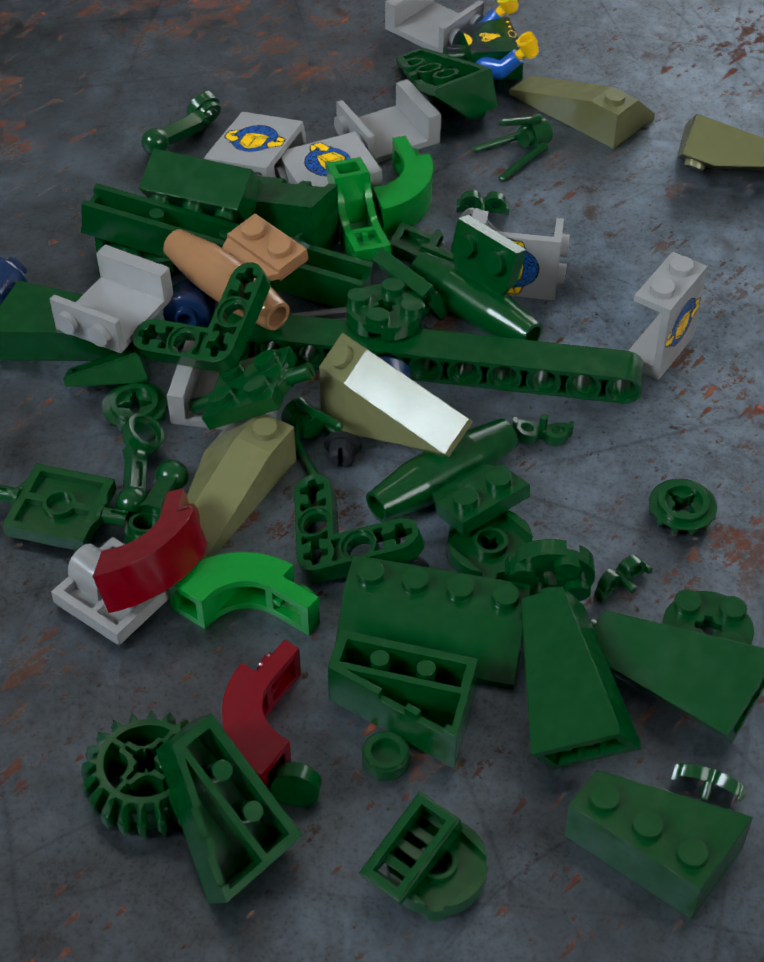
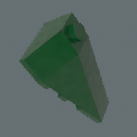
M424 47L396 57L399 67L420 92L452 112L466 116L467 119H478L484 117L486 111L498 107L492 69L490 67Z

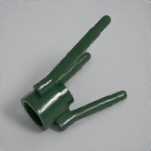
M541 114L531 117L501 119L499 121L500 126L521 125L516 133L473 147L474 152H479L518 140L522 147L532 149L499 176L500 182H504L538 154L548 151L547 143L551 142L553 131L549 121L542 117Z
M302 397L291 400L285 406L281 414V420L294 427L295 450L308 474H319L299 438H314L322 429L330 434L342 431L343 424L332 416L313 407Z

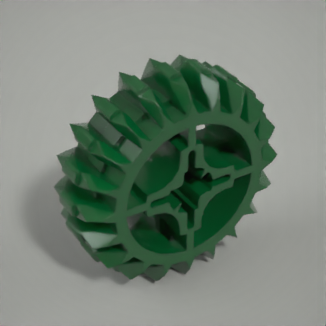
M151 710L147 719L138 720L131 713L128 724L122 725L113 720L111 726L112 733L98 732L96 738L97 746L87 747V762L82 763L81 768L82 790L84 797L88 799L90 811L95 817L101 816L102 822L106 825L107 829L118 824L119 831L126 837L134 828H138L139 835L145 840L149 829L158 828V831L165 837L168 831V824L174 822L182 827L156 749L189 724L187 719L176 724V719L170 712L162 720H157V715ZM119 768L124 774L121 776L122 782L115 789L110 782L113 774Z

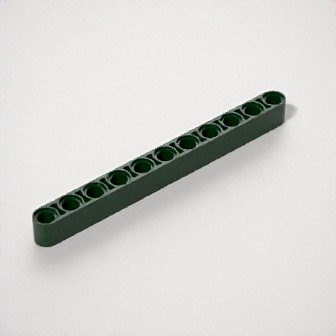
M231 313L227 323H237L242 317ZM289 314L285 323L274 331L255 324L240 361L256 357L265 350H278L290 346L297 356L294 367L309 362L314 370H319V366L340 335L344 333L378 357L387 356L404 361L411 370L413 381L627 404L636 401L640 397L643 378L642 358L635 352L422 328L407 338L384 341L381 340V334L368 332V338L360 336L348 326L346 320Z

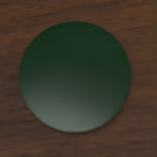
M380 731L372 734L365 740L362 746V765L369 776L381 781H391L402 776L408 769L410 749L407 741L401 735L391 731Z
M287 762L275 769L270 788L273 796L280 802L289 806L307 807L318 800L322 779L320 774L307 764Z

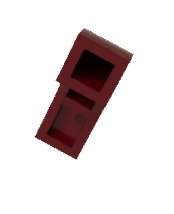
M184 488L167 492L160 517L149 531L125 545L101 551L93 579L108 613L133 607L163 593L183 579L203 557L208 543L200 526L198 509L194 503H189Z
M283 640L273 653L269 652L263 656L256 671L241 663L228 682L222 702L224 731L270 792L275 769L283 763L291 762L290 740L278 734L267 722V717L273 707L301 676L300 649L286 640Z

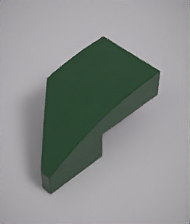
M400 222L390 241L392 255L395 258L412 263L419 254L426 252L454 263L453 254L447 250L443 243L444 235L440 229L435 230L434 234L431 235Z

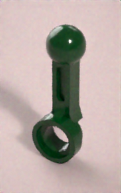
M205 91L197 95L187 107L186 113L188 116L160 129H148L141 139L143 149L150 155L153 148L166 151L168 146L194 133L205 130L203 126L212 123L220 114L221 107L219 106L218 98L211 91Z
M144 413L133 414L123 426L122 438L126 445L122 450L124 456L123 489L117 496L116 508L131 511V516L138 513V506L148 496L145 492L147 456L150 453H154L165 440V433L159 422ZM135 432L141 434L146 441L142 440Z
M171 459L162 462L158 466L154 486L145 501L138 506V513L131 516L124 527L125 544L139 538L155 525L160 517L167 492L181 489L187 484L189 473L182 462Z

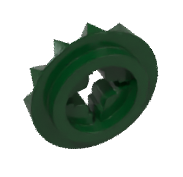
M146 382L122 384L114 388L107 394L102 405L103 414L108 425L117 426L122 433L124 424L133 414H136L131 413L134 406L133 402L136 401L137 405L140 406L137 413L147 414L157 421L165 420V410L168 408L164 392L157 386Z
M670 479L658 484L650 494L649 515L656 517L658 527H671L673 535L678 530H685L690 536L697 529L707 531L712 520L716 518L717 501L712 492L698 482L688 479ZM675 505L680 508L690 505L689 513L686 510L674 511Z

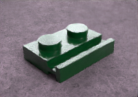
M381 247L372 257V260L379 265L378 267L387 279L396 278L402 280L405 284L404 288L414 291L422 298L424 302V316L431 312L442 321L449 313L445 306V300L434 290V286Z

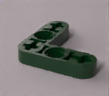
M254 262L244 263L238 266L231 274L208 328L159 319H149L143 321L135 329L132 337L133 344L145 358L216 372H226L235 367L242 357L269 293L270 280L259 264ZM236 310L245 311L240 321L234 324L227 323L231 313ZM195 338V344L189 351L178 352V348L184 340Z
M312 474L304 477L295 487L294 506L297 561L303 574L311 582L323 583L347 577L353 559L350 556L351 552L361 544L371 545L369 551L362 556L399 563L415 559L424 549L425 542L417 523L408 518H397L339 533L337 497L329 479L324 475ZM315 493H317V503L319 506H313L311 502L314 499ZM319 521L327 522L325 528L315 534L307 533L310 526ZM405 537V542L400 544L401 538ZM379 542H382L384 546L383 549H381ZM315 549H321L324 555L320 558V563H318V554Z

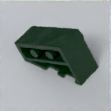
M153 148L139 189L147 198L241 224L254 214L263 183L252 169Z
M257 176L263 183V188L254 214H257L281 232L299 242L331 250L339 242L338 184L328 183L325 187L312 186L311 181L291 184L286 183L283 178Z
M340 630L328 664L329 700L385 731L401 735L410 745L455 769L476 692L478 659Z
M212 713L192 720L156 749L208 903H227L303 836Z
M596 770L569 803L564 836L692 919L743 849L753 817Z

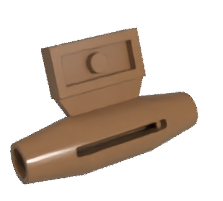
M253 214L229 232L222 248L182 229H177L170 233L163 246L166 256L184 276L218 303L231 274L238 266L244 263L254 262L259 264L270 281L277 279L282 281L309 260L305 247L257 214ZM271 286L255 324L274 331L280 328L287 320L289 306ZM236 310L233 314L243 317L245 311Z

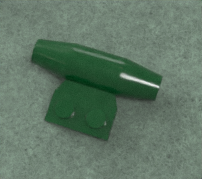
M466 215L458 218L450 250L453 254L454 263L426 252L419 254L412 262L410 269L434 286V290L445 300L446 309L488 336L533 341L540 339L543 325L511 295L507 294L518 282L526 253L525 248L473 217Z
M498 419L468 429L450 457L422 452L404 462L367 493L366 501L371 513L378 521L385 522L434 504L437 516L465 536L530 497V484L503 464L495 466L517 447L518 438L514 428L507 420Z

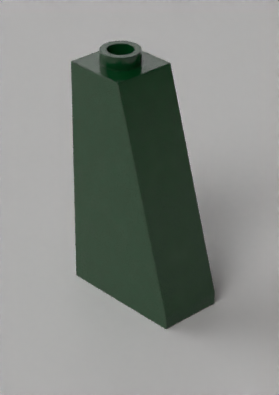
M18 280L0 305V360L93 361L117 353L56 329L50 298L53 295H57L76 302L83 294ZM133 341L126 347V349L135 347Z
M563 586L546 587L541 589L538 594L521 598L531 755L552 770L641 750L640 739L584 604Z
M607 610L603 611L598 620L595 618L591 620L612 674L730 744L733 743L764 691V648Z

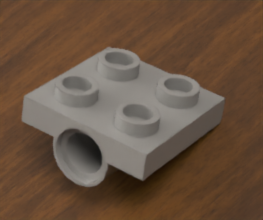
M112 537L100 548L90 543L80 547L73 554L69 562L68 577L53 589L51 594L56 605L119 646L169 599V592L167 589L143 603L121 611L108 613L93 579V574L101 551L125 545Z

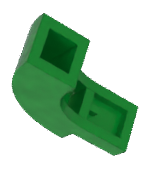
M406 136L392 138V166L398 178L388 184L372 187L376 215L386 237L395 234L400 222L410 226L415 225L425 216L432 202L433 161L430 153L419 155L418 150L412 148Z
M357 157L327 162L328 183L338 184L339 238L345 255L369 261L373 264L376 263L372 260V257L381 247L392 255L391 244L383 232L376 215L371 191L370 172L362 158Z
M232 552L204 558L183 579L168 589L171 609L204 629L220 616L239 609H258L268 612L308 636L320 625L319 597L307 586L295 584L293 564L266 554Z

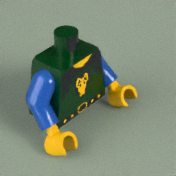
M497 0L500 6L496 10L492 8L480 22L462 27L460 30V44L445 46L444 54L490 67L493 80L521 79L523 77L524 57L531 59L537 56L539 52L538 41L531 31L523 33L518 38L509 17H502L504 14H512L517 11L519 7L518 0Z

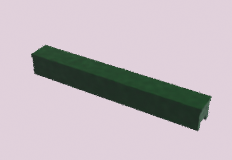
M98 183L94 186L92 198L89 201L84 200L81 204L82 227L80 228V233L165 258L168 257L163 251L164 242L168 235L177 229L185 230L222 248L228 237L227 234L240 225ZM296 241L307 249L309 260L282 281L278 279L270 281V286L274 290L335 308L347 307V295L351 289L370 286L373 263Z

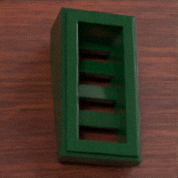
M135 346L124 350L122 353L117 352L69 368L63 381L66 387L145 383L150 381L151 370L146 358Z
M419 791L359 871V875L399 905H402L463 830L461 819ZM422 819L439 830L435 837L418 826ZM410 833L428 845L424 852H421L405 840ZM397 848L416 861L412 868L392 855ZM384 863L405 877L399 885L379 871Z

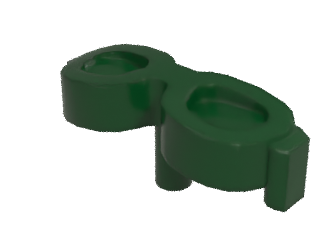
M469 190L464 192L461 198L457 200L456 212H464L468 208H479L509 216L510 203L499 192L492 191L486 197H482L478 191Z
M546 414L540 416L539 424L513 416L512 427L517 434V438L524 443L534 444L538 439H544L548 445L558 446L564 444L572 436L574 421H570L569 424L551 423L547 425L548 415Z
M636 555L628 556L620 562L615 570L610 568L605 571L597 584L594 595L605 605L607 597L620 584L632 594L637 590V586L630 580L642 575L644 572L647 574L652 573L653 568Z
M675 764L671 780L677 779L678 775L704 780L699 796L700 799L709 801L713 784H716L738 795L737 800L742 804L746 787L735 778L701 765Z

